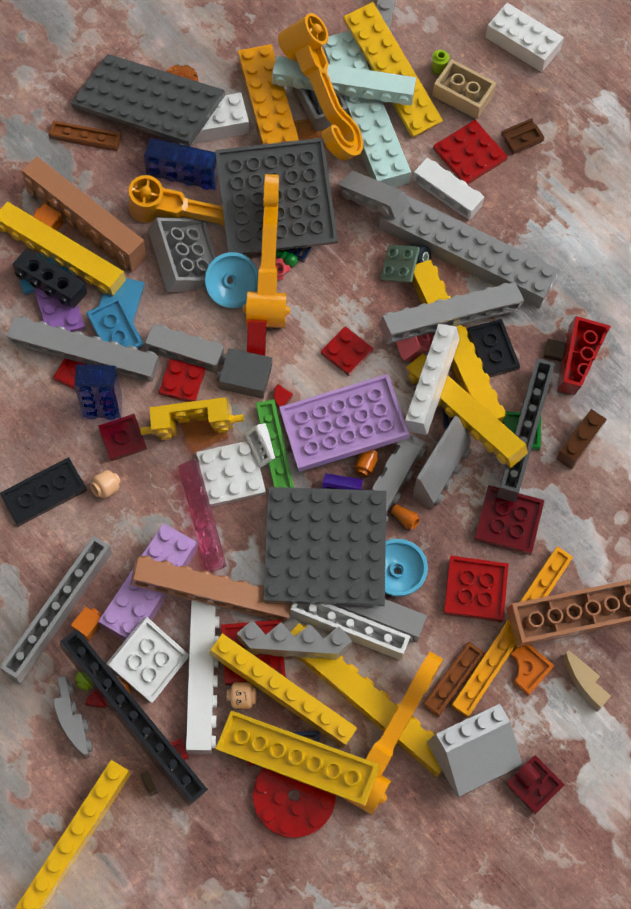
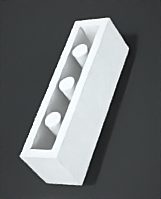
M426 158L414 171L413 182L468 220L482 207L484 196L479 191L469 187L465 181L456 178L450 171L440 167L437 162Z

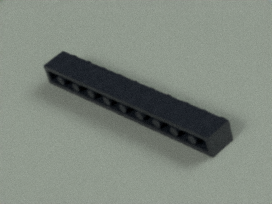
M78 629L61 640L60 648L187 805H192L208 790Z

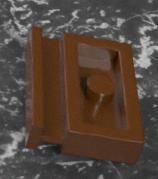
M533 118L501 132V136L504 137L506 144L513 154L539 144L545 138L538 126L534 124Z

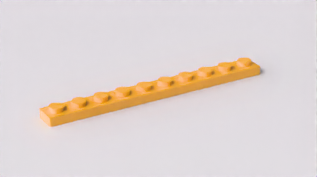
M557 546L520 602L547 597L573 559V556ZM509 618L451 705V707L467 718L516 646Z

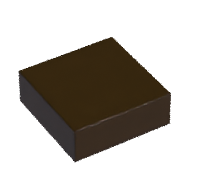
M548 338L544 358L562 361L566 342Z
M148 771L142 773L141 779L149 795L157 794L158 792Z

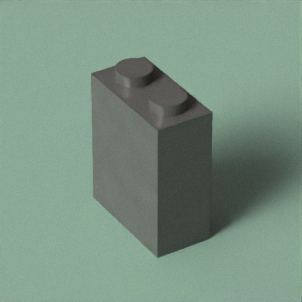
M228 348L227 354H223L221 365H224L223 369L218 372L217 376L220 389L264 399L272 369V357Z

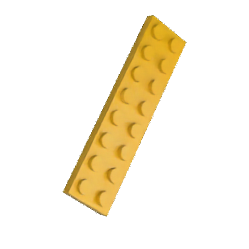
M371 2L343 16L342 20L372 71L416 77L412 105H401L391 102L411 137L414 138L441 124L443 119L375 4Z
M234 711L230 712L216 746L218 751L366 806L380 765Z

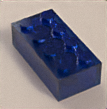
M149 138L144 154L146 175L166 179L170 182L184 183L187 186H198L205 190H216L219 177L215 152Z
M76 365L74 387L83 417L91 420L97 418L108 420L121 418L122 393L116 366Z

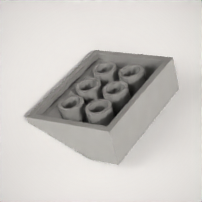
M156 218L149 227L148 233L167 292H185L205 287L207 267L216 258L205 221L191 218Z
M454 416L416 479L412 499L430 509H433L435 504H440L444 497L442 492L444 489H449L453 482L451 477L453 474L457 475L462 467V464H460L462 459H467L472 450L469 448L471 440L459 417Z
M500 704L436 733L426 742L457 798L523 765L511 722Z

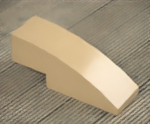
M568 650L563 660L569 676L587 703L598 712L611 695L596 683L600 676Z

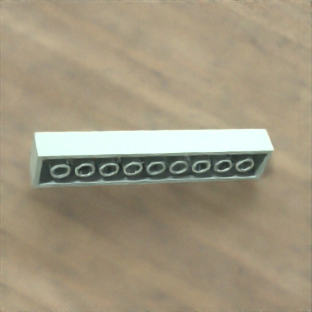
M349 31L329 36L328 42L322 46L329 64L370 70L364 55ZM342 95L348 106V115L355 121L363 138L361 156L370 178L393 187L409 184L411 170L383 101Z

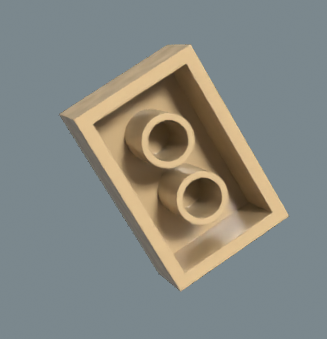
M451 59L434 83L432 96L478 120L493 98L497 83Z

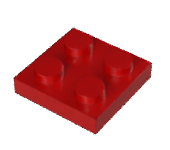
M345 326L321 350V355L346 375L350 376L373 352V347Z
M169 359L159 389V395L186 402L196 401L206 368Z

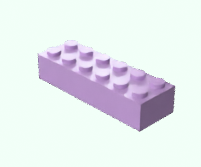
M163 523L142 556L152 557L153 560L159 562L169 561L179 567L188 566L197 552L198 546L196 541ZM133 570L98 621L103 630L122 641L127 639L144 616L152 621L168 597V594L130 585Z

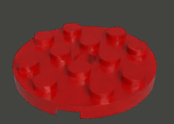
M263 768L258 774L253 788V803L258 818L271 832L285 838L295 839L310 836L319 831L330 819L336 801V795L266 768ZM292 790L298 791L300 799L291 801L288 797L289 792Z

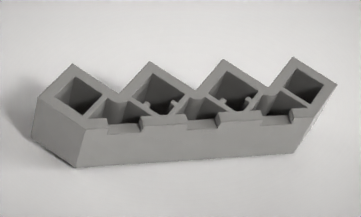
M409 434L410 438L397 443L396 450L389 457L384 466L383 473L378 477L372 490L387 491L386 515L393 503H398L401 497L399 491L406 481L409 482L414 472L411 469L418 459L421 460L426 452V449H424L426 442Z
M253 620L237 632L238 641L248 652L254 655L269 654L271 656H299L300 658H328V660H337L352 647L351 638L340 626L324 639L311 624L295 637L282 622L266 635Z

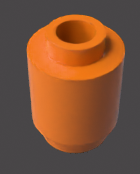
M373 449L359 454L354 466V470L357 471L356 473L359 476L367 477L372 475L378 460V452Z

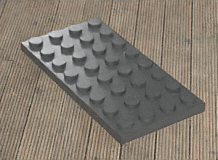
M107 54L73 99L71 105L75 109L191 146L226 94L223 89Z

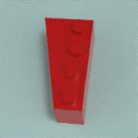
M575 316L568 329L557 386L558 391L575 395L582 387L591 365L611 328L610 325Z

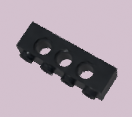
M28 249L13 263L14 274L20 280L24 279L32 287L43 290L47 296L58 299L64 306L68 305L74 309L87 294L84 282Z

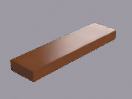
M54 120L48 134L49 139L118 151L122 134L118 132Z
M468 642L422 706L439 718L485 655V652L471 642Z

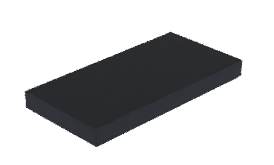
M68 457L0 492V495L19 527L86 492L87 488Z

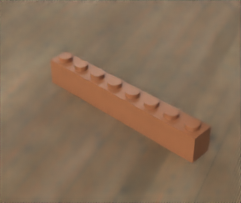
M149 556L137 558L130 582L132 586L269 620H281L282 623L289 619L292 603H265L263 601L264 585L254 586L244 580L234 581L230 580L228 576L221 575L218 577L211 575L208 571H194L189 566L179 567L169 561H155Z

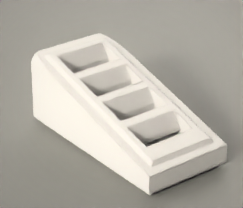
M266 424L256 425L245 433L260 468L275 459Z

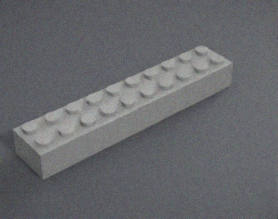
M406 195L409 202L408 206L396 218L382 214L379 225L380 230L413 246H427L431 251V255L496 287L503 283L515 282L523 299L541 308L559 273V269Z

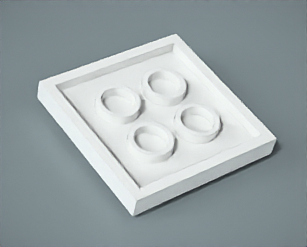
M248 441L197 452L209 507L266 495L260 467Z
M144 616L106 665L147 701L153 703L188 659L189 654L148 617Z

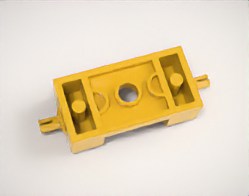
M226 397L149 407L151 426L141 427L140 430L141 435L155 434L161 440H170L173 436H177L176 421L187 423L190 419H197L199 421L209 419V423L214 431L225 433L229 429H234L233 423L244 422V414L232 415V408Z

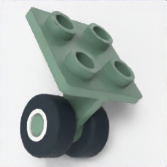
M389 245L381 279L383 281L411 283L416 264L431 260L430 249L427 246Z

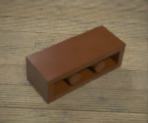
M590 409L562 447L556 460L572 470L602 430L607 419L593 409Z

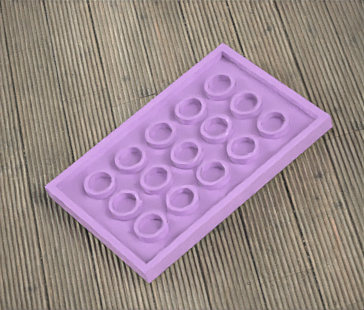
M388 374L279 407L299 472L410 438Z

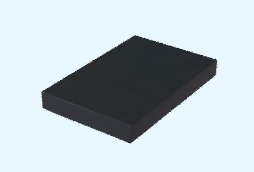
M502 319L467 328L470 342L475 347V354L477 358L481 359L482 369L484 373L488 374L489 378L520 369L519 361Z

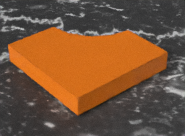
M531 645L517 647L510 655L517 666V676L513 684L527 696L532 693L554 668V665Z

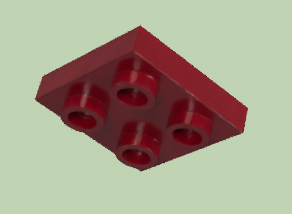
M536 755L506 783L509 789L534 814L565 786Z

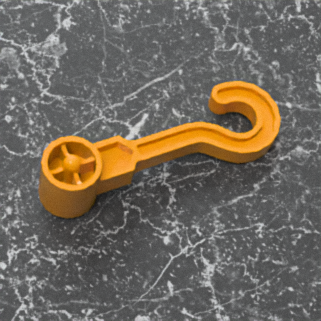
M309 13L279 33V46L287 58L291 61H298L302 73L312 83L325 117L332 124L321 132L327 148L339 160L348 161L361 153L363 138L355 121L339 104L327 73L329 63L322 48L328 42L327 28L316 14Z
M265 174L261 266L258 271V291H247V303L242 307L243 312L246 314V326L249 319L267 320L266 327L285 328L286 316L291 311L290 307L286 305L287 293L277 292V269L275 264L279 175Z
M150 175L136 177L129 186L128 211L130 216L136 221L149 223L158 217H188L217 223L225 228L222 206L185 198L180 191L163 188L161 183Z
M431 651L416 673L381 739L373 745L366 760L380 765L366 806L345 799L370 815H373L379 804H383L387 800L385 792L392 780L382 774L393 756L395 745L444 658Z

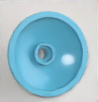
M228 252L217 256L211 261L205 273V287L209 296L223 307L237 308L247 303V291H258L257 267L251 259L240 253ZM228 277L232 278L231 284L227 283Z
M387 540L385 594L401 597L416 592L425 582L428 573V563L423 551L416 544L408 540ZM398 569L401 573L395 574L394 570Z

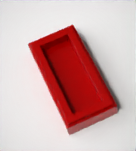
M248 319L247 352L265 356L267 320Z

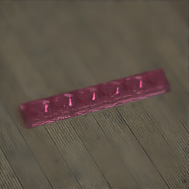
M192 459L178 467L205 569L213 573L227 567L200 465L197 459Z

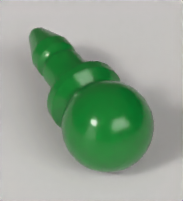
M276 251V257L283 259V262L289 265L290 268L297 265L298 258L295 254L288 253L287 251Z

